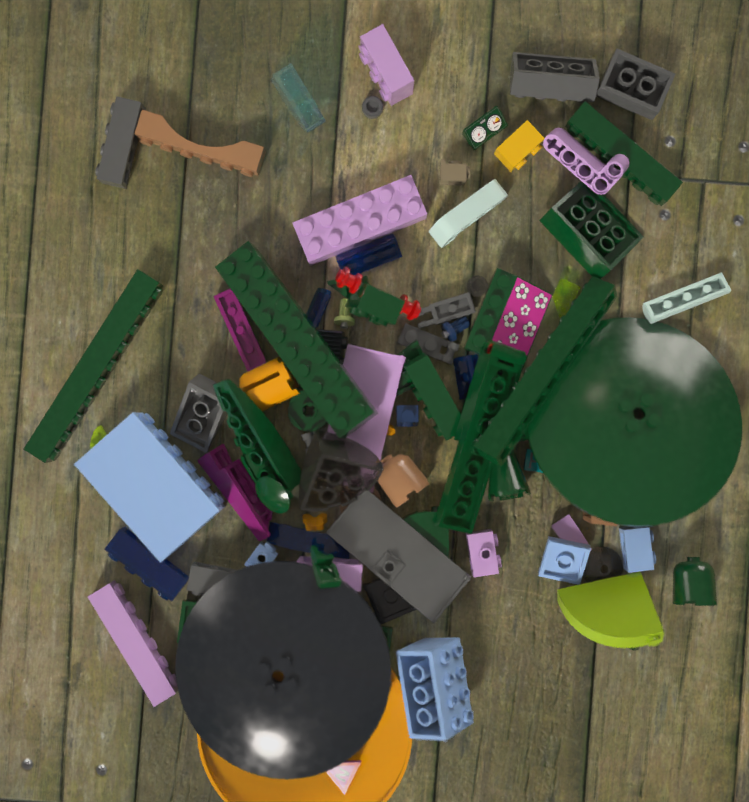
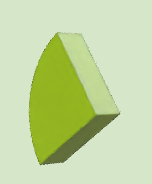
M102 425L94 430L90 449L107 435Z

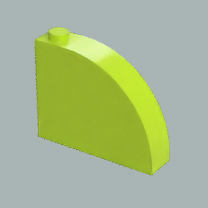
M641 571L557 589V601L565 618L578 632L590 640L616 648L656 646L663 642L664 630Z

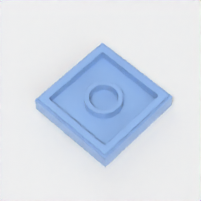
M548 536L538 576L580 585L591 546Z

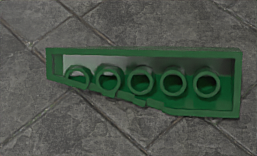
M229 378L213 384L220 406L228 414L227 424L229 428H233L236 435L234 442L236 446H240L243 453L240 456L242 463L255 485L259 478L273 474L284 488L292 491L305 479V476L276 428L261 409Z

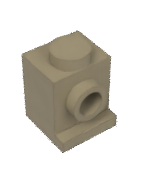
M441 159L439 185L465 186L466 179H470V166L462 164L458 160L445 163V159Z

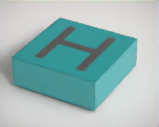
M526 449L523 470L542 472L532 450Z

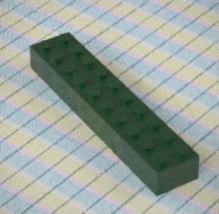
M247 241L215 266L339 439H345L378 414L255 245Z

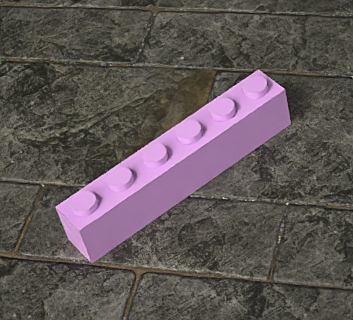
M114 580L89 595L88 599L153 707L177 693L176 675L171 674L166 658L160 656L155 640L148 636L145 623L137 618L135 614L136 609L125 598L123 587Z

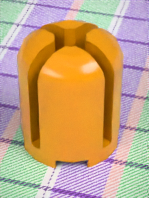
M280 356L244 373L239 380V388L262 412L300 394L295 389L299 386L294 375L288 367L284 366Z

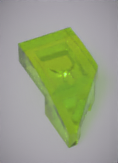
M560 278L552 296L560 319L563 315L567 314L572 301L580 289L579 285Z

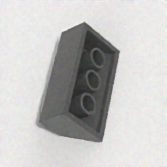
M520 52L512 53L510 95L518 98H524L525 96L535 97L540 100L550 98L562 102L567 100L584 103L585 101L587 103L595 102L600 80L596 59Z

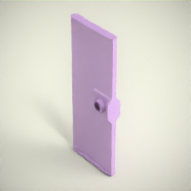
M352 344L347 345L343 366L378 414L345 439H339L331 426H328L316 478L357 489L365 486L368 491L373 493L376 474L406 357Z

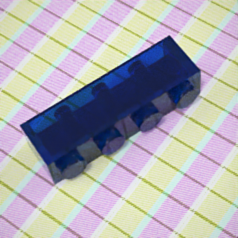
M126 527L119 529L104 549L112 560L123 563L125 565L124 568L133 575L136 573L141 577L143 584L158 590V595L164 600L173 601L188 583L189 576L168 559L159 562L143 542Z

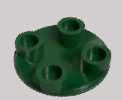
M268 474L257 480L255 489L260 501L275 513H285L288 511L290 500L293 499L292 492L284 488L273 474Z

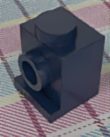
M418 405L396 406L397 427L418 426Z

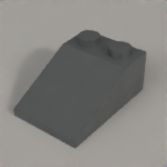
M199 373L188 383L170 434L207 453L227 412L222 410L213 384L217 382Z

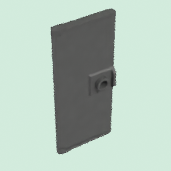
M365 486L360 488L356 497L326 532L432 623L437 621L461 589L471 580V576L468 573L464 572L381 502Z

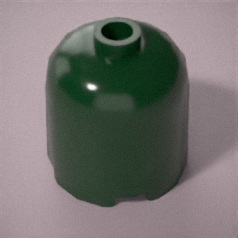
M687 557V561L676 564L673 570V604L717 605L714 568L709 563L700 561V557Z

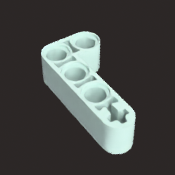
M494 179L442 216L432 226L429 233L437 244L443 248L454 240L460 232L500 204L509 195L498 181Z

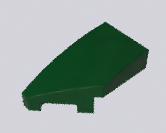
M312 545L310 553L318 587H340L342 580L336 565L333 563L335 556L331 554L325 555L318 551L317 546Z

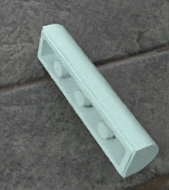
M721 272L643 303V313L649 323L652 324L731 292V288Z

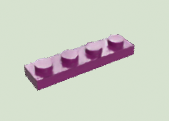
M228 289L213 296L247 371L266 363V358L240 301L233 291Z

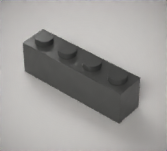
M116 96L115 103L113 102L111 105L110 114L112 116L110 123H107L105 129L107 137L100 150L102 158L100 164H97L95 171L96 179L102 184L127 189L138 143V137L134 133L141 111L146 110L139 101Z
M194 562L191 565L186 590L192 591L193 595L203 596L214 584L237 570Z

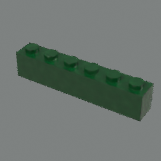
M586 101L565 125L571 136L582 140L584 146L588 150L595 151L600 155V159L605 164L617 154L625 155L629 159V167L622 177L629 179L636 190L647 194L648 199L653 204L664 205L682 185L683 182ZM613 164L617 170H621L619 165Z

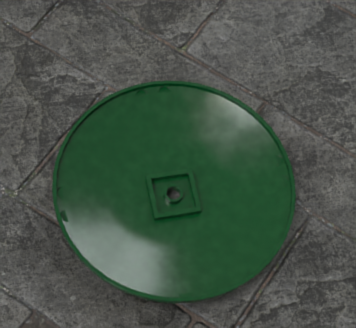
M611 318L600 321L527 428V435L534 458L542 473L559 494L571 504L593 517L610 523L646 527L667 524L682 519L699 510L718 494L732 474L738 460L742 442V416L737 394L725 370L716 358L694 338L661 322L650 324L647 319ZM633 410H641L644 418L641 420L636 419L633 416Z

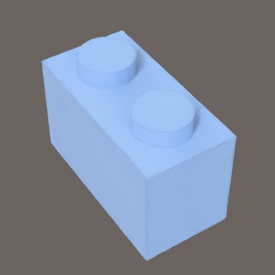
M648 526L619 528L624 570L628 573L654 570L656 554L652 551L651 543L654 542L652 530Z

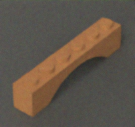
M145 110L141 111L134 133L140 140L139 142L144 145L152 146V144H156L164 151L172 152V150H175L186 158L195 156L200 158L201 162L210 165L213 162L221 164L220 167L232 171L234 168L240 170L241 174L249 177L253 175L259 176L266 154L263 146L246 141L223 147H209L193 143L177 134L162 115Z

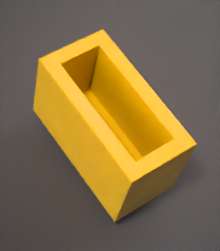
M527 120L496 148L494 155L510 172L515 168L520 170L528 162L526 158L530 154L535 156L543 148L541 144L545 138Z

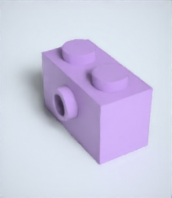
M491 529L473 531L472 534L466 533L472 576L480 577L499 574L498 568L502 567L500 555H496L495 547L498 546L497 534H493Z

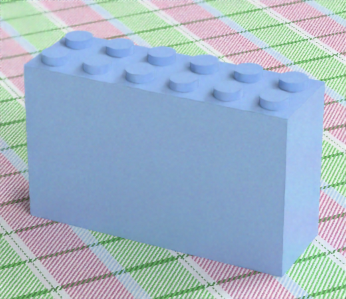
M133 412L74 465L158 561L162 562L226 506L223 504L224 499L217 492L213 493L209 488L211 486L210 483L203 476L200 478L195 472L197 470L196 467L189 460L186 462L182 458V451L175 444L172 446L167 441L168 435L162 429L158 430L153 425L155 422L148 413Z

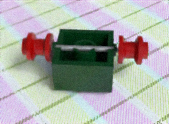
M345 267L343 270L340 269L335 277L337 287L342 288L344 285L349 287L350 295L345 307L351 309L349 313L360 318L369 317L368 321L370 323L387 327L388 324L395 325L402 312L406 314L408 320L417 318L421 312L418 300L410 302L405 294L397 298L372 285L362 283V274L357 273L354 276L350 274V268Z

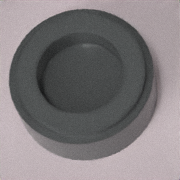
M376 96L367 97L362 104L363 114L369 119L378 118L383 112L382 101Z

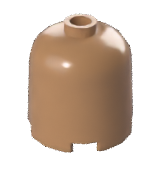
M390 454L380 461L382 466L376 474L378 483L396 508L409 500L408 494L413 490L418 493L429 485L428 479L408 455L398 454L392 457Z

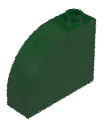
M431 506V510L415 511L402 518L449 558V529L434 525L439 506Z

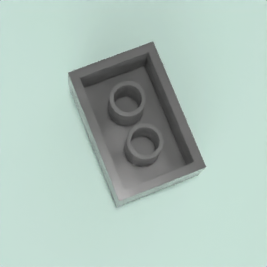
M616 49L599 83L596 96L653 120L662 107L675 73Z

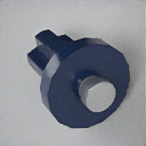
M465 316L451 324L444 322L441 325L443 331L441 334L444 338L454 342L457 339V334L468 328L470 322Z

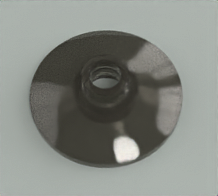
M599 546L592 548L583 578L589 583L621 576L623 573L621 557L609 547ZM602 565L607 566L605 572L600 571Z

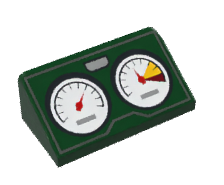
M495 106L466 127L462 135L473 150H476L508 127V124L499 107Z

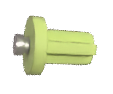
M348 299L340 300L339 316L334 318V323L342 329L355 325V319L349 313L351 309L345 307Z

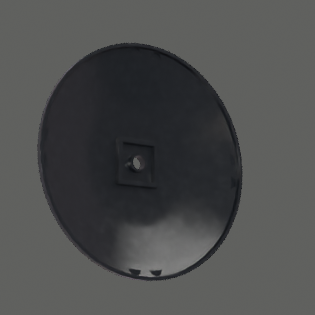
M270 561L253 564L227 575L214 584L195 604L187 617L179 638L176 653V681L180 700L191 725L202 740L220 757L230 764L258 776L275 779H300L327 772L341 765L357 753L370 739L384 714L390 693L392 672L390 652L385 634L376 615L359 593L343 580L340 587L319 588L313 566L293 561ZM276 670L283 672L284 680H276L273 672Z

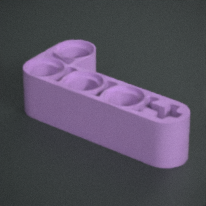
M563 128L553 129L543 140L546 151L592 191L600 195L607 193L629 167V159L623 154L613 156L605 165ZM568 151L573 152L575 157L570 156ZM613 164L619 165L621 170H617ZM584 165L589 166L591 171L586 170ZM600 179L605 180L607 185L603 184Z

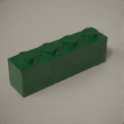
M422 353L403 365L405 371L402 374L407 383L412 382L415 389L412 392L418 402L420 400L423 401L425 405L423 411L428 419L432 418L436 425L433 426V429L438 437L443 436L447 441L455 436L461 414L428 355Z

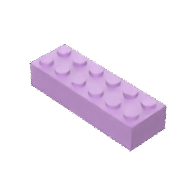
M409 175L295 221L293 225L311 266L423 221L427 217V212L412 175Z

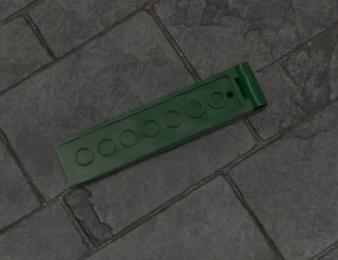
M488 340L484 344L483 354L480 353L454 437V440L459 442L434 525L472 534L493 466V462L479 455L475 448L476 441L480 435L484 434L488 428L489 421L497 415L502 402L508 399L514 385L518 383L522 367L527 358L524 351L494 340Z

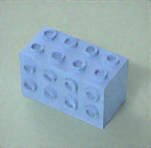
M460 637L423 638L396 651L409 738L446 741L474 723Z

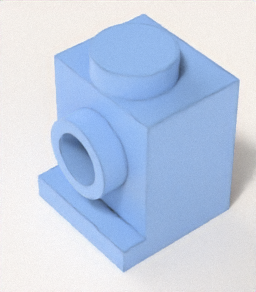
M261 541L244 565L247 567L263 563L258 560L259 555L265 556L266 560L264 562L274 561L278 555L275 552L276 548L268 542L264 544Z

